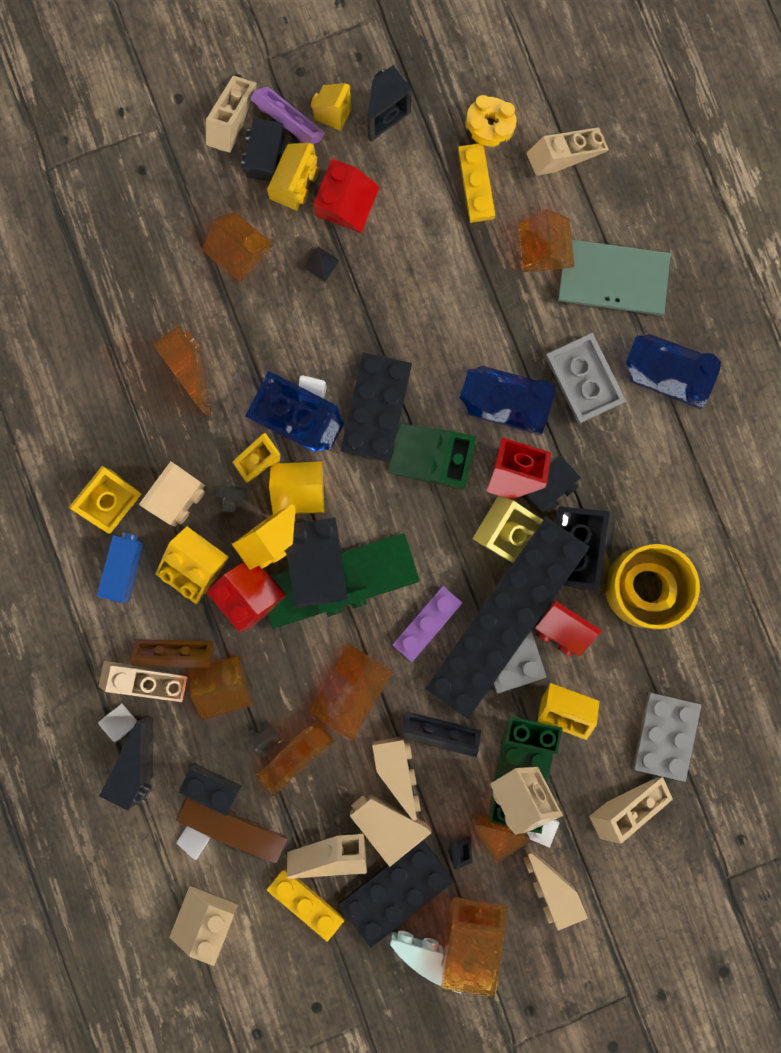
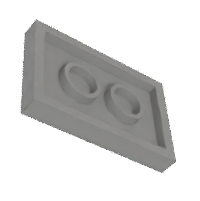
M593 333L546 354L545 357L578 425L626 402Z
M532 631L527 635L494 682L497 694L547 678Z
M648 692L632 769L686 782L701 704Z

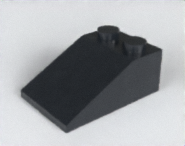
M336 517L294 524L293 544L286 550L295 608L348 600Z
M150 716L135 723L99 797L127 811L135 805L139 806L142 800L145 801L152 789V785L149 783L153 777V718Z

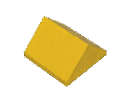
M322 461L271 465L269 490L273 514L292 504L296 508L295 514L324 513Z
M102 466L69 508L110 534L142 494L114 471Z

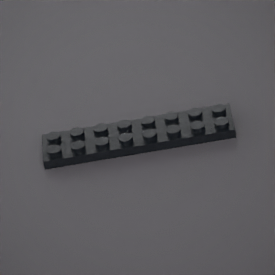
M545 517L425 689L466 719H469L590 547Z

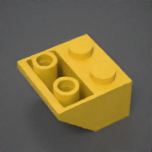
M287 144L267 188L270 200L296 211L300 204L306 202L309 194L307 188L311 181L314 182L319 172L313 144Z
M186 527L168 544L155 575L179 591L184 597L197 604L220 574L229 556L192 529Z

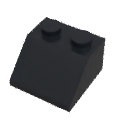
M394 65L387 70H380L372 80L367 113L368 139L371 142L411 113L412 88Z

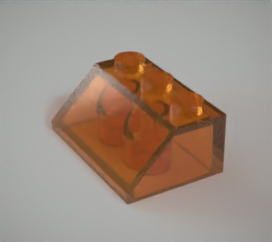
M348 644L309 712L331 729L353 741L391 677L393 669Z

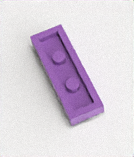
M268 86L253 92L250 100L258 105L259 110L269 114L278 123H283L284 129L293 133L299 142L315 144L322 140L325 132Z
M442 586L392 645L413 662L461 606L462 602Z

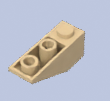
M598 127L543 136L527 152V156L536 176L560 171L605 153L609 149Z
M104 661L98 687L109 693L182 702L187 676Z
M400 737L374 741L372 746L377 773L411 819L417 820L416 812L421 811L418 795L413 796L412 785H416L414 769L409 770L407 759H412L410 743L404 744V739Z
M364 834L335 836L287 852V879L367 873Z
M529 847L524 848L527 857H524L523 860L529 873L534 872L537 879L533 883L539 899L544 897L547 904L543 910L548 923L554 922L559 931L588 919L573 885Z

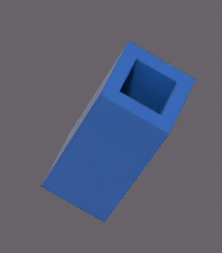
M123 532L121 537L113 535L97 597L120 603L129 602L144 543L137 541L138 536Z

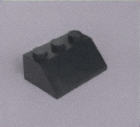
M558 506L556 524L590 547L563 586L606 592L616 515L610 511Z

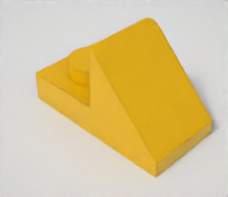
M264 433L232 463L246 483L254 480L267 467L280 462V453L267 434Z

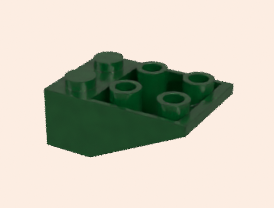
M399 423L388 474L464 490L477 436L451 430Z

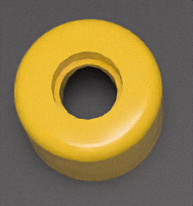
M652 544L627 550L615 559L608 571L605 593L611 609L626 623L641 628L666 629L681 623L692 613L699 598L700 582L693 563L685 554L671 546ZM643 571L655 573L662 582L660 597L651 603L642 600L633 587L634 577Z

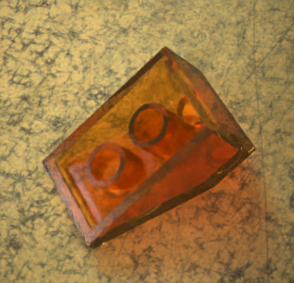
M177 326L153 343V346L198 408L208 417L212 412L204 362L198 353L202 348L188 330L184 333Z

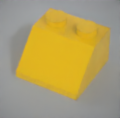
M293 504L271 515L232 544L249 569L260 566L262 569L287 555L284 550L293 544L296 509Z

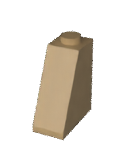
M372 794L367 798L361 796L351 805L353 809L350 812V817L389 867L431 834V828L426 822L418 818L417 820H412L407 812Z

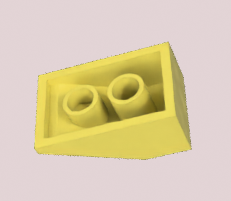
M498 496L474 535L473 540L513 564L543 520L515 501Z

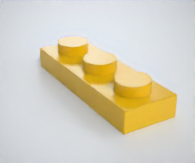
M484 145L459 146L458 155L469 222L495 219Z
M285 867L267 888V891L327 942L344 922L345 918L302 881L298 878L287 879V869Z

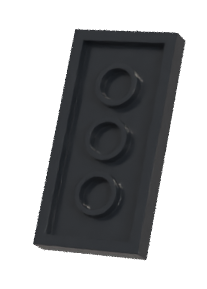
M362 352L340 450L342 453L387 463L391 462L412 363Z
M422 840L389 867L387 864L339 902V907L371 948L454 883V879L426 842Z

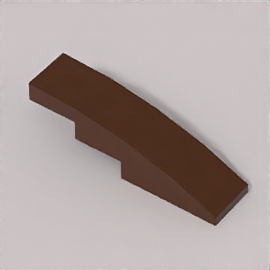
M188 797L185 798L176 817L177 822L204 835L274 863H277L287 841L285 835L263 828L260 823L237 816L232 810L225 816Z

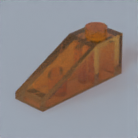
M318 721L304 729L257 777L271 796H274L317 760L336 741L321 722Z

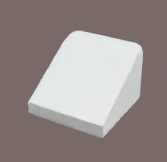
M304 375L300 376L298 398L322 404L327 389L326 382Z
M120 704L100 720L98 724L113 742H117L133 729L137 720L123 704Z
M187 826L177 844L191 858L197 860L211 837Z

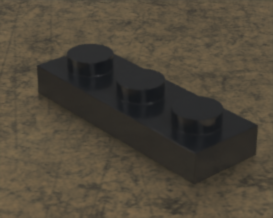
M406 711L400 738L477 757L481 730Z

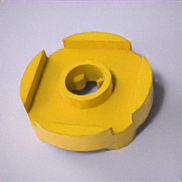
M481 95L477 97L476 101L468 109L465 120L466 129L468 130L469 128L472 138L484 146L494 147L505 140L507 142L512 137L516 127L515 107L512 103L505 102L499 98ZM487 119H493L496 123L494 122L493 125H490Z

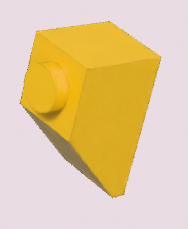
M346 83L323 85L320 93H316L311 102L314 120L342 131L352 110L350 85Z

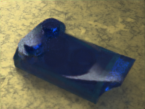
M647 334L636 336L626 360V365L630 371V382L695 408L702 409L713 390L720 372L721 361L714 354H702L671 341Z
M480 366L475 369H468L460 399L465 404L470 416L541 436L548 420L556 386L546 380H534L490 367Z
M269 370L245 415V418L257 425L263 426L313 452L331 450L344 425L336 404Z

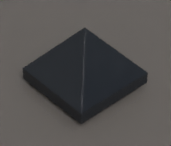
M318 247L304 268L326 282L339 263V260Z
M470 836L453 841L448 849L454 869H459L473 862Z

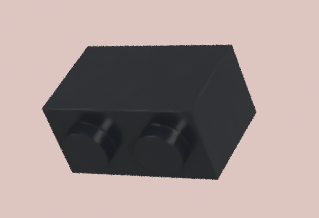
M253 118L251 128L248 127L246 131L247 152L243 151L241 158V167H244L248 178L271 181L282 156L286 135L283 123Z
M559 455L550 463L546 487L523 495V497L538 514L544 511L549 514L560 504L557 501L558 498L563 494L568 497L579 487L576 482L581 477Z
M195 763L189 769L178 793L226 816L231 810L242 785Z

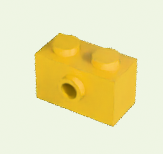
M550 683L541 698L537 722L562 727L563 732L587 740L597 725L600 701Z

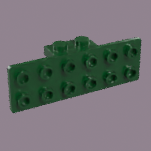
M402 533L342 553L348 600L295 608L290 571L287 570L271 575L287 595L267 613L271 627L276 629L325 612L327 617L342 613L341 607L351 604L352 609L367 605L366 599L418 583L420 579L405 534Z

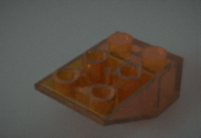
M454 897L448 908L441 989L495 998L506 932L507 906Z

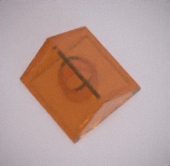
M545 209L519 223L523 272L574 268L569 218Z
M233 212L214 221L202 251L241 283L273 247V243L236 212Z
M239 655L211 663V668L197 667L189 670L191 699L202 720L253 705Z
M476 814L471 816L477 834L495 863H498L529 843L530 837L527 832L515 835L507 826L489 823V817Z

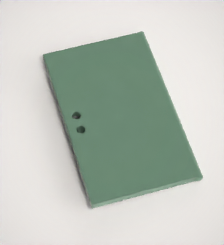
M572 239L564 240L558 301L662 316L665 314L671 253Z

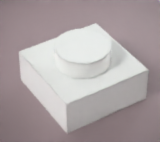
M554 820L543 825L542 834L529 831L524 836L550 848L559 822Z

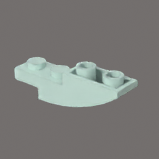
M406 931L391 932V947L412 969L431 982L460 994L464 983L490 990L493 979L490 970H487L486 966L480 963H472V965L462 963V960L455 956L448 955L446 958L443 957L442 945H439V942L434 939L424 938V940L413 938L414 936Z

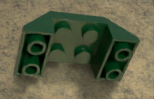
M510 716L501 740L493 782L515 768L538 767L548 784L553 754H558L563 728ZM491 789L489 823L507 826L505 814L501 806L495 801L493 789ZM543 825L530 832L542 834Z

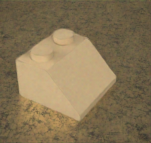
M170 461L139 505L169 525L176 527L177 524L181 525L187 519L190 513L187 510L193 502L196 504L205 493L203 489L206 485Z
M538 767L515 768L490 784L493 789V797L505 814V822L515 835L529 832L563 816Z
M190 886L169 938L189 957L214 966L238 905Z

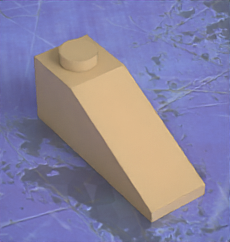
M232 76L206 119L207 146L231 152L239 138L251 104L250 99L256 90L257 83Z
M658 776L606 802L589 817L600 839L621 844L672 801L673 798L664 778Z

